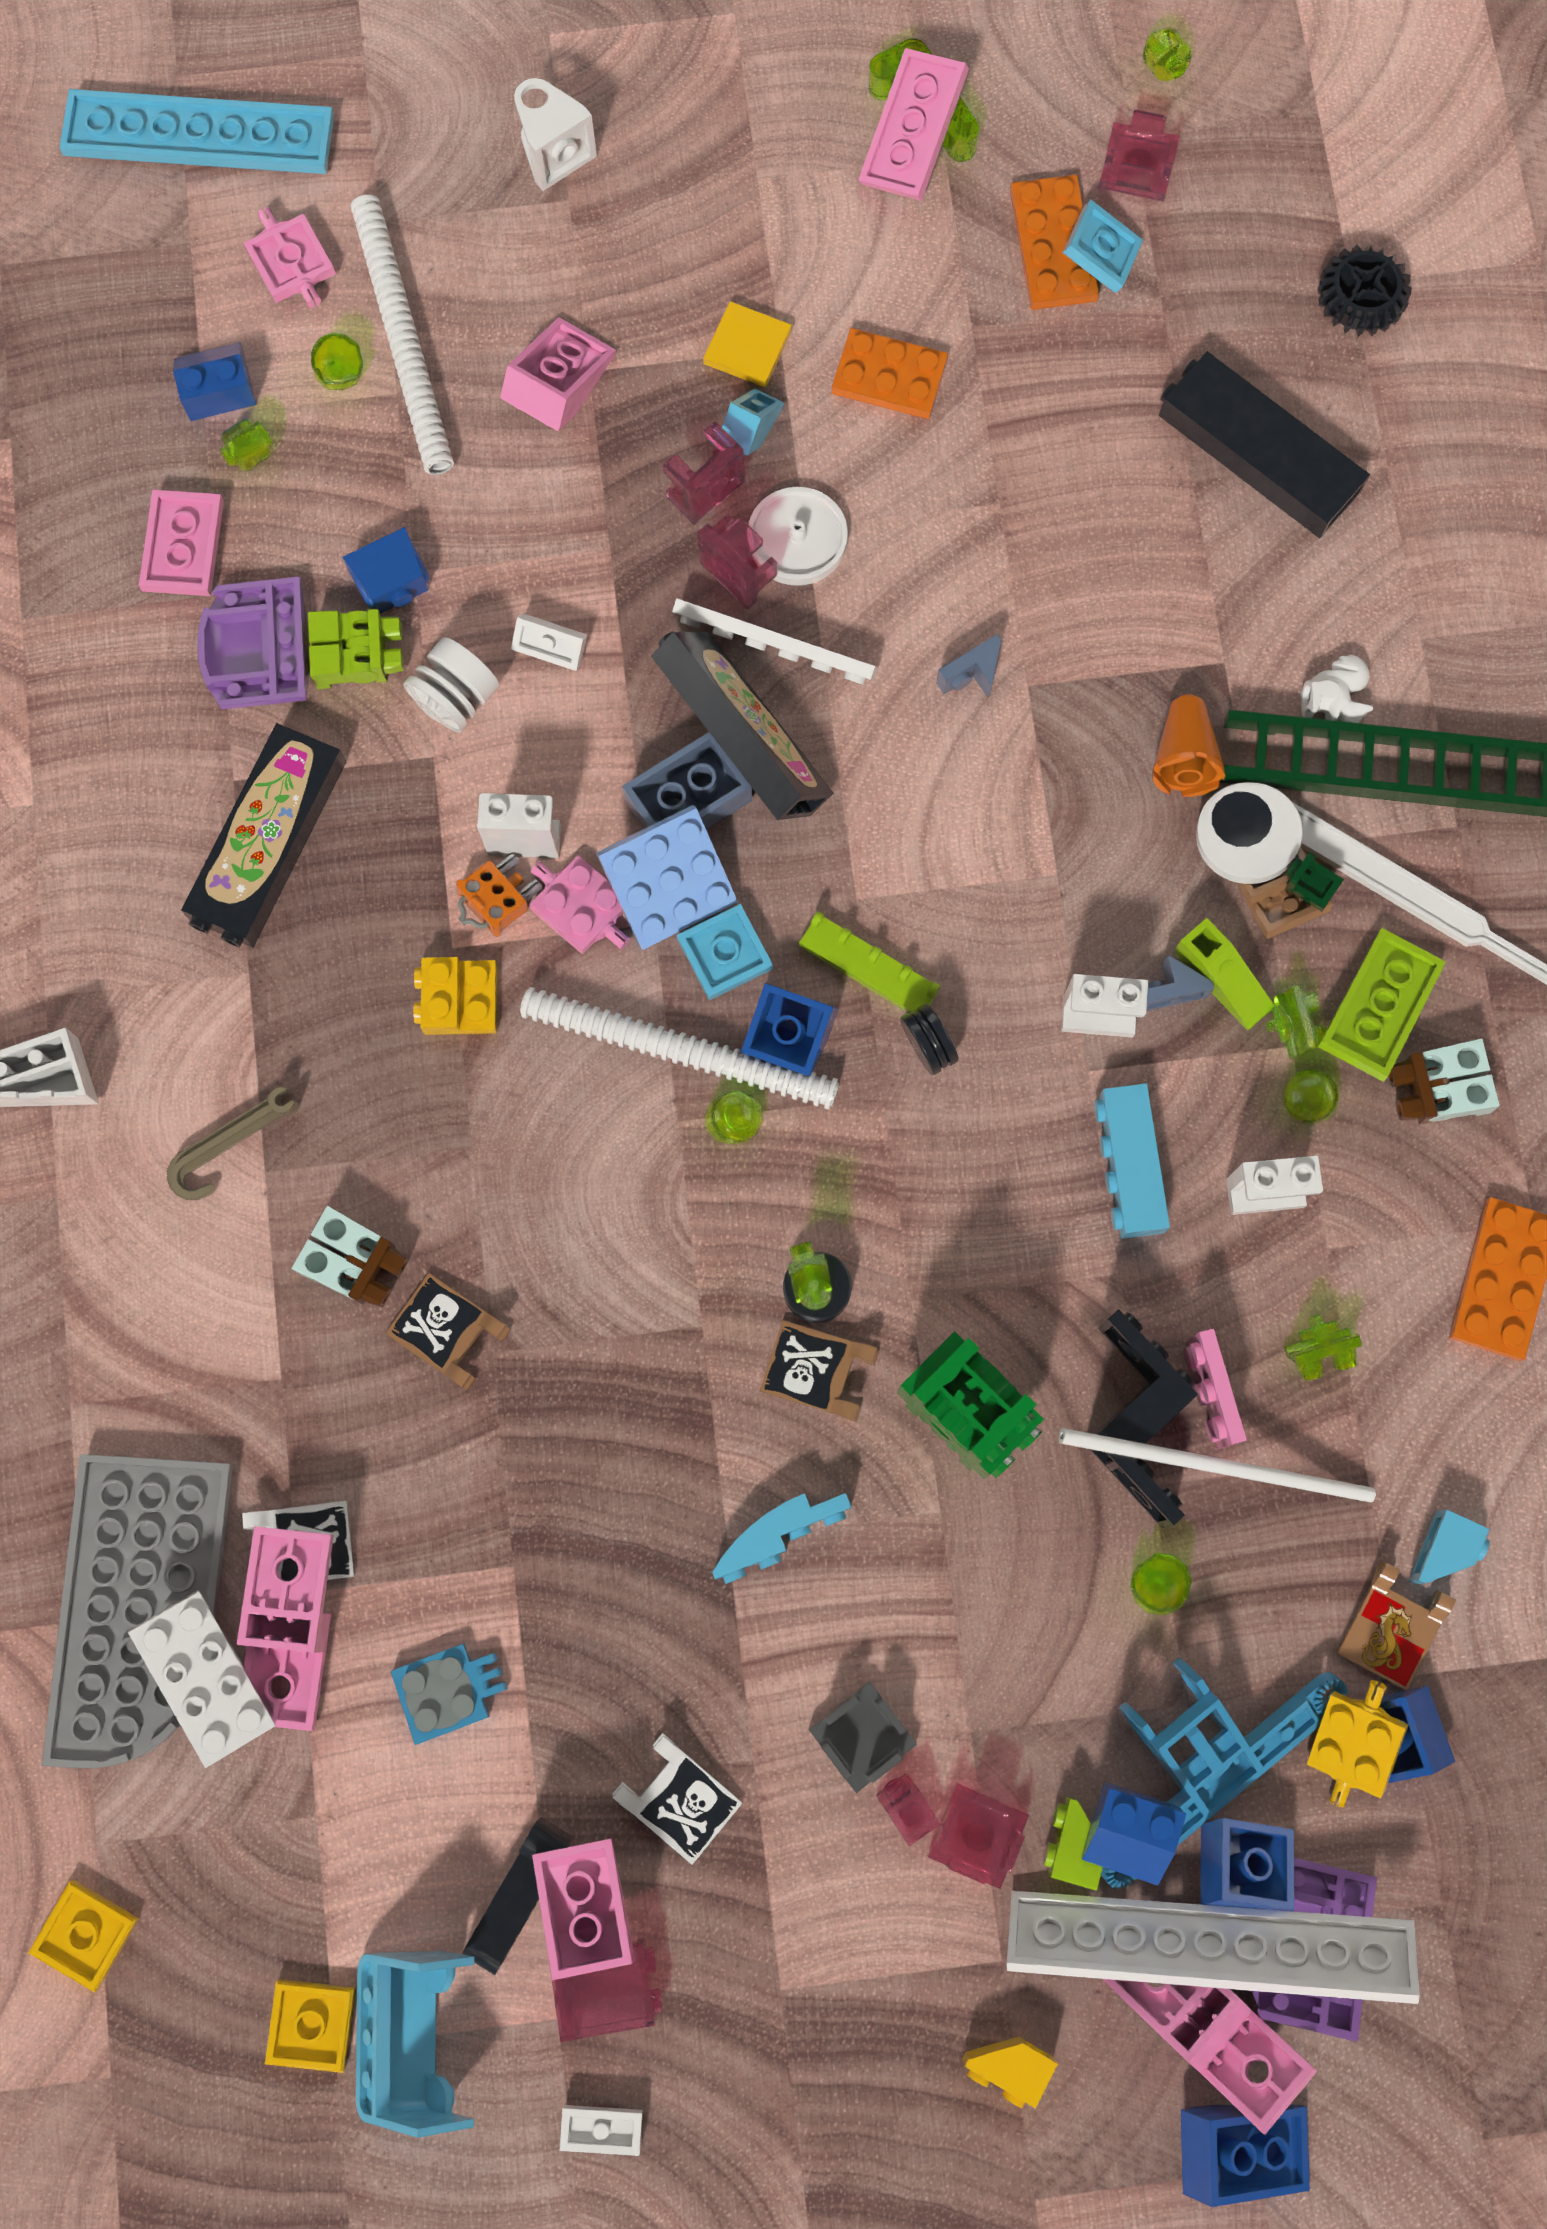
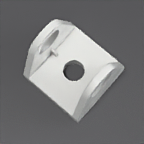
M538 78L528 79L516 88L514 100L523 127L521 131L522 144L534 180L539 188L544 191L597 157L592 115L583 104L545 80ZM530 89H541L548 95V100L539 108H529L523 104L522 97Z

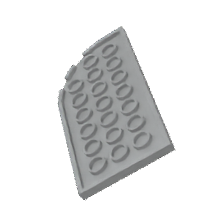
M80 1454L41 1766L102 1768L118 1765L141 1757L157 1748L181 1727L130 1638L128 1631L198 1590L216 1619L233 1464Z

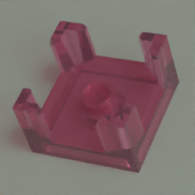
M716 421L704 430V435L712 442L716 449L712 452L713 456L700 469L694 472L678 455H673L663 464L665 475L676 485L673 489L669 487L666 490V497L693 525L745 483L743 448Z

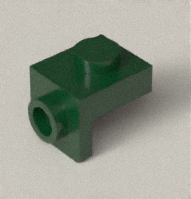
M1309 852L1304 861L1297 857L1287 871L1286 876L1291 880L1285 889L1322 912L1344 879L1314 861L1315 855Z

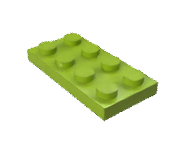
M1381 928L1318 1047L1384 1082L1389 1076L1446 961Z

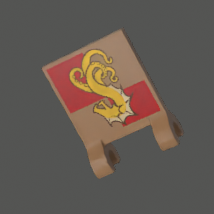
M1381 1560L1375 1571L1371 1586L1337 1654L1400 1688L1408 1690L1438 1629L1451 1612L1456 1599L1436 1590L1431 1598L1428 1609L1414 1603L1390 1589L1397 1579L1400 1569Z

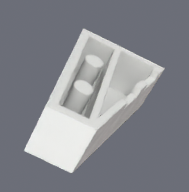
M62 1028L0 1050V1107L99 1104L79 1038L67 1028Z

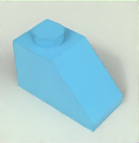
M754 388L730 403L717 441L727 445V449L733 454L740 456L750 455L762 445L782 411L784 402Z
M1449 1510L1436 1511L1409 1581L1415 1584H1426L1476 1565L1477 1560L1481 1561L1488 1551L1490 1541L1486 1537L1490 1529Z

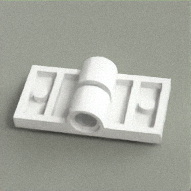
M199 1590L128 1631L130 1638L205 1768L275 1727V1722L248 1677L239 1656L224 1635Z

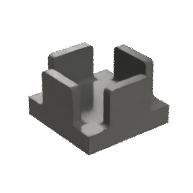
M870 1682L866 1683L809 1729L823 1751L856 1793L870 1782L874 1783L903 1760V1756L917 1745Z

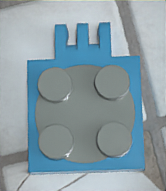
M461 1644L391 1671L415 1745L490 1717L483 1698L508 1689L506 1682L490 1686V1679L503 1675L501 1667L488 1672L484 1668V1665L492 1664L498 1660L496 1653L471 1661L466 1645Z

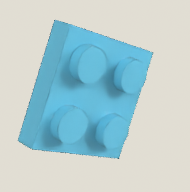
M1090 199L1082 208L1063 253L1102 284L1117 293L1125 284L1143 239Z
M741 904L676 935L709 1001L773 970V964Z

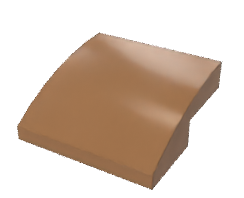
M1300 847L1296 858L1299 857L1304 861L1306 854ZM1289 868L1281 875L1266 882L1257 884L1237 883L1266 939L1330 912L1332 907L1331 901L1321 912L1285 889L1291 880L1286 876Z

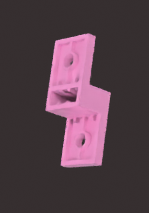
M254 1526L237 1645L247 1646L244 1668L275 1722V1727L314 1731L331 1613H324L323 1607L334 1535ZM288 1558L293 1559L298 1565L297 1576L291 1581L283 1580L278 1571L281 1562ZM278 1676L286 1677L291 1684L289 1694L283 1699L275 1697L271 1690V1684Z
M1103 1979L1264 2135L1317 2072L1230 1989L1174 1984L1152 1987L1149 1982ZM1262 2061L1268 2065V2077L1262 2083H1253L1248 2076L1249 2068L1253 2063Z

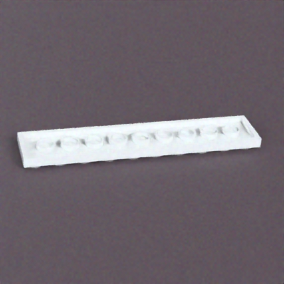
M1025 1891L1011 1892L1007 1971L1418 2004L1420 1993L1414 1920Z

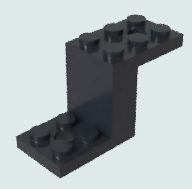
M1118 1309L1098 1329L1149 1384L1095 1434L1146 1444L1187 1406L1198 1393L1193 1389L1196 1385L1193 1379L1181 1368L1176 1371L1166 1360L1169 1357L1166 1350L1155 1340L1149 1342L1140 1332L1143 1329L1140 1322L1131 1313L1126 1312L1123 1314ZM1090 1449L1161 1528L1174 1526L1185 1516L1179 1509L1182 1505L1180 1499L1169 1488L1166 1487L1162 1490L1154 1482L1153 1478L1156 1476L1154 1471L1142 1459L1135 1461L1129 1456Z

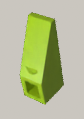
M1208 918L1203 920L1180 940L1173 953L1183 964L1213 982L1214 989L1211 993L1247 1031L1275 1007L1233 944Z

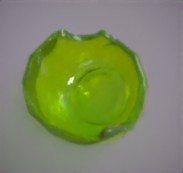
M332 332L321 336L311 351V367L317 381L329 390L344 391L355 386L363 374V359L359 344L346 334Z
M1317 1069L1299 1071L1289 1078L1283 1089L1284 1107L1291 1117L1306 1124H1315L1329 1120L1336 1112L1340 1103L1339 1087L1330 1074Z
M727 1090L722 1092L709 1102L705 1111L706 1130L718 1143L735 1145L746 1143L759 1132L763 1123L762 1107L753 1095L745 1091Z
M1155 1553L1149 1559L1139 1564L1134 1570L1130 1581V1592L1135 1603L1149 1614L1166 1616L1177 1611L1185 1603L1190 1594L1192 1578L1188 1567L1176 1556Z

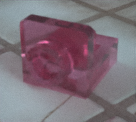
M908 1774L892 1779L876 1794V1797L908 1846H911L941 1825Z

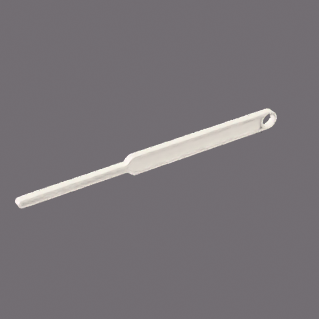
M1293 803L1302 821L1303 836L1301 848L1311 852L1319 859L1466 947L1481 945L1547 985V964L1490 931L1484 916Z

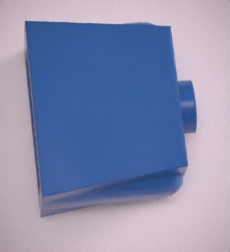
M405 527L342 557L366 605L370 609H378L380 614L393 607H403L409 604L414 597L428 591L426 584L430 580L429 573Z

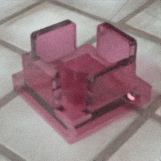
M1134 110L1130 125L1120 124L1119 122L1113 123L1099 184L1100 189L1164 202L1180 135L1164 133L1167 119L1165 115Z
M727 514L715 526L711 527L707 523L697 532L700 564L746 609H749L757 601L758 592L777 576V561L770 557L759 566L752 555L763 546V539L742 518L734 522V519Z
M956 1782L927 1856L946 1865L948 1869L981 1884L985 1885L987 1883L1001 1889L1007 1872L1010 1874L1023 1844L1025 1838L1023 1830L1029 1814Z

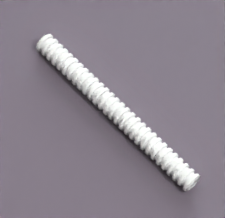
M362 195L355 198L350 207L356 222L355 225L361 240L366 264L369 268L368 271L374 286L373 289L379 304L378 307L384 322V328L387 332L386 335L392 350L391 353L395 360L394 364L397 369L398 378H400L399 382L405 397V403L408 406L407 410L413 425L414 434L416 435L415 439L421 453V460L424 463L423 467L428 474H443L453 467L454 461L451 457L446 433L440 419L441 416L437 401L435 400V394L432 391L433 387L427 372V366L424 363L425 359L419 344L420 341L418 335H416V327L411 316L412 313L406 298L405 289H403L404 285L401 280L395 253L393 252L380 200L374 195Z
M530 987L524 994L520 1008L522 1018L526 1019L528 1016H531L535 1022L541 1019L545 1025H549L551 1022L555 1028L564 1026V1030L568 1032L574 1029L575 1034L578 1035L584 1032L588 1038L594 1035L598 1041L607 1039V1043L611 1045L617 1042L621 1048L627 1045L631 1051L637 1048L640 1049L641 1054L650 1052L651 1057L654 1058L660 1055L664 1061L670 1058L674 1064L680 1061L683 1062L684 1067L693 1065L694 1070L697 1071L703 1068L707 1074H710L711 1071L716 1072L715 1075L717 1077H721L723 1074L726 1075L727 1080L736 1078L737 1083L740 1084L746 1081L750 1087H753L754 1084L759 1085L760 1090H764L765 1087L770 1088V1093L774 1094L776 1091H779L783 1097L789 1094L792 1095L793 1100H796L798 1097L803 1098V1103L813 1101L814 1106L818 1107L819 1104H823L824 1109L827 1110L833 1106L839 1087L837 1078H833L831 1081L827 1079V1075L816 1076L814 1071L809 1077L750 1055L742 1054L738 1048L732 1051L729 1050L730 1047L728 1045H724L723 1048L719 1047L718 1042L708 1044L707 1039L703 1038L702 1041H698L697 1036L694 1035L688 1038L684 1032L678 1035L675 1034L676 1031L674 1029H670L668 1032L661 1025L655 1028L654 1023L649 1022L645 1025L641 1019L635 1022L632 1021L631 1016L622 1018V1014L618 1012L612 1015L611 1010L606 1009L602 1012L598 1006L592 1009L588 1003L579 1005V1001L575 999L569 1002L565 996L559 999L555 993L549 996L545 990L536 992L535 987Z

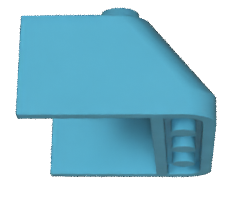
M446 1951L378 1952L364 1954L361 1957L357 1969L356 2108L362 2121L416 2138L474 2128L473 2118L452 2113L455 2101L453 2087L446 2078L436 2075V1993L448 1991L455 1978V1967L474 1965V1956Z

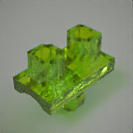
M1302 985L1291 986L1288 991L1273 997L1275 1006L1272 1007L1275 1019L1265 1024L1267 1032L1278 1031L1281 1043L1285 1042L1289 1059L1299 1058L1318 1048L1326 1032V1027L1322 1024L1312 1026L1310 1015L1317 1012L1319 1008L1317 993L1304 992Z
M811 1241L790 1247L789 1251L793 1263L788 1264L787 1267L796 1302H801L806 1308L812 1310L827 1306L832 1297V1287L824 1253L815 1255Z
M1315 1314L1309 1316L1310 1328L1299 1331L1302 1341L1284 1347L1286 1357L1295 1363L1300 1376L1304 1380L1310 1381L1324 1375L1320 1359L1331 1356L1333 1366L1337 1370L1356 1367V1348L1361 1347L1362 1343L1360 1335H1353L1349 1328L1338 1330L1335 1320L1324 1323L1320 1315Z

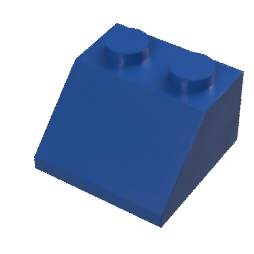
M241 342L174 358L173 373L179 398L190 421L257 405Z
M765 983L741 1053L810 1077L827 1044L839 1008Z
M1428 1685L1393 1693L1382 1698L1379 1707L1390 1716L1409 1724L1388 1783L1432 1775L1456 1762Z
M1104 1781L1081 1859L1159 1885L1175 1855L1187 1814L1179 1806Z
M1220 1818L1203 1824L1201 1826L1200 1905L1294 1911V1829Z

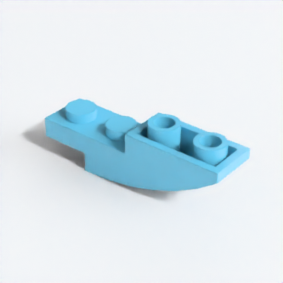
M804 1493L771 1510L752 1524L725 1552L712 1572L715 1580L723 1577L725 1584L747 1576L744 1568L758 1563L762 1570L782 1561L779 1554L786 1552L781 1537L788 1535L790 1541L812 1533L809 1527L812 1524L823 1520L827 1527L846 1519L844 1511L851 1509L846 1493L810 1507Z

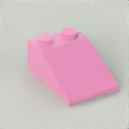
M558 317L507 365L500 398L559 432L576 415L614 358L616 350Z
M612 1839L532 1855L552 1980L633 1964L635 1955Z

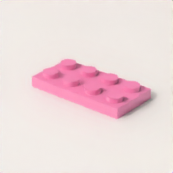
M905 48L858 179L862 185L922 201L969 71L966 63Z

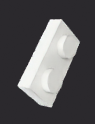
M521 613L516 620L511 650L577 671L581 666L587 634Z
M564 2105L562 2108L559 2151L639 2156L643 2110Z

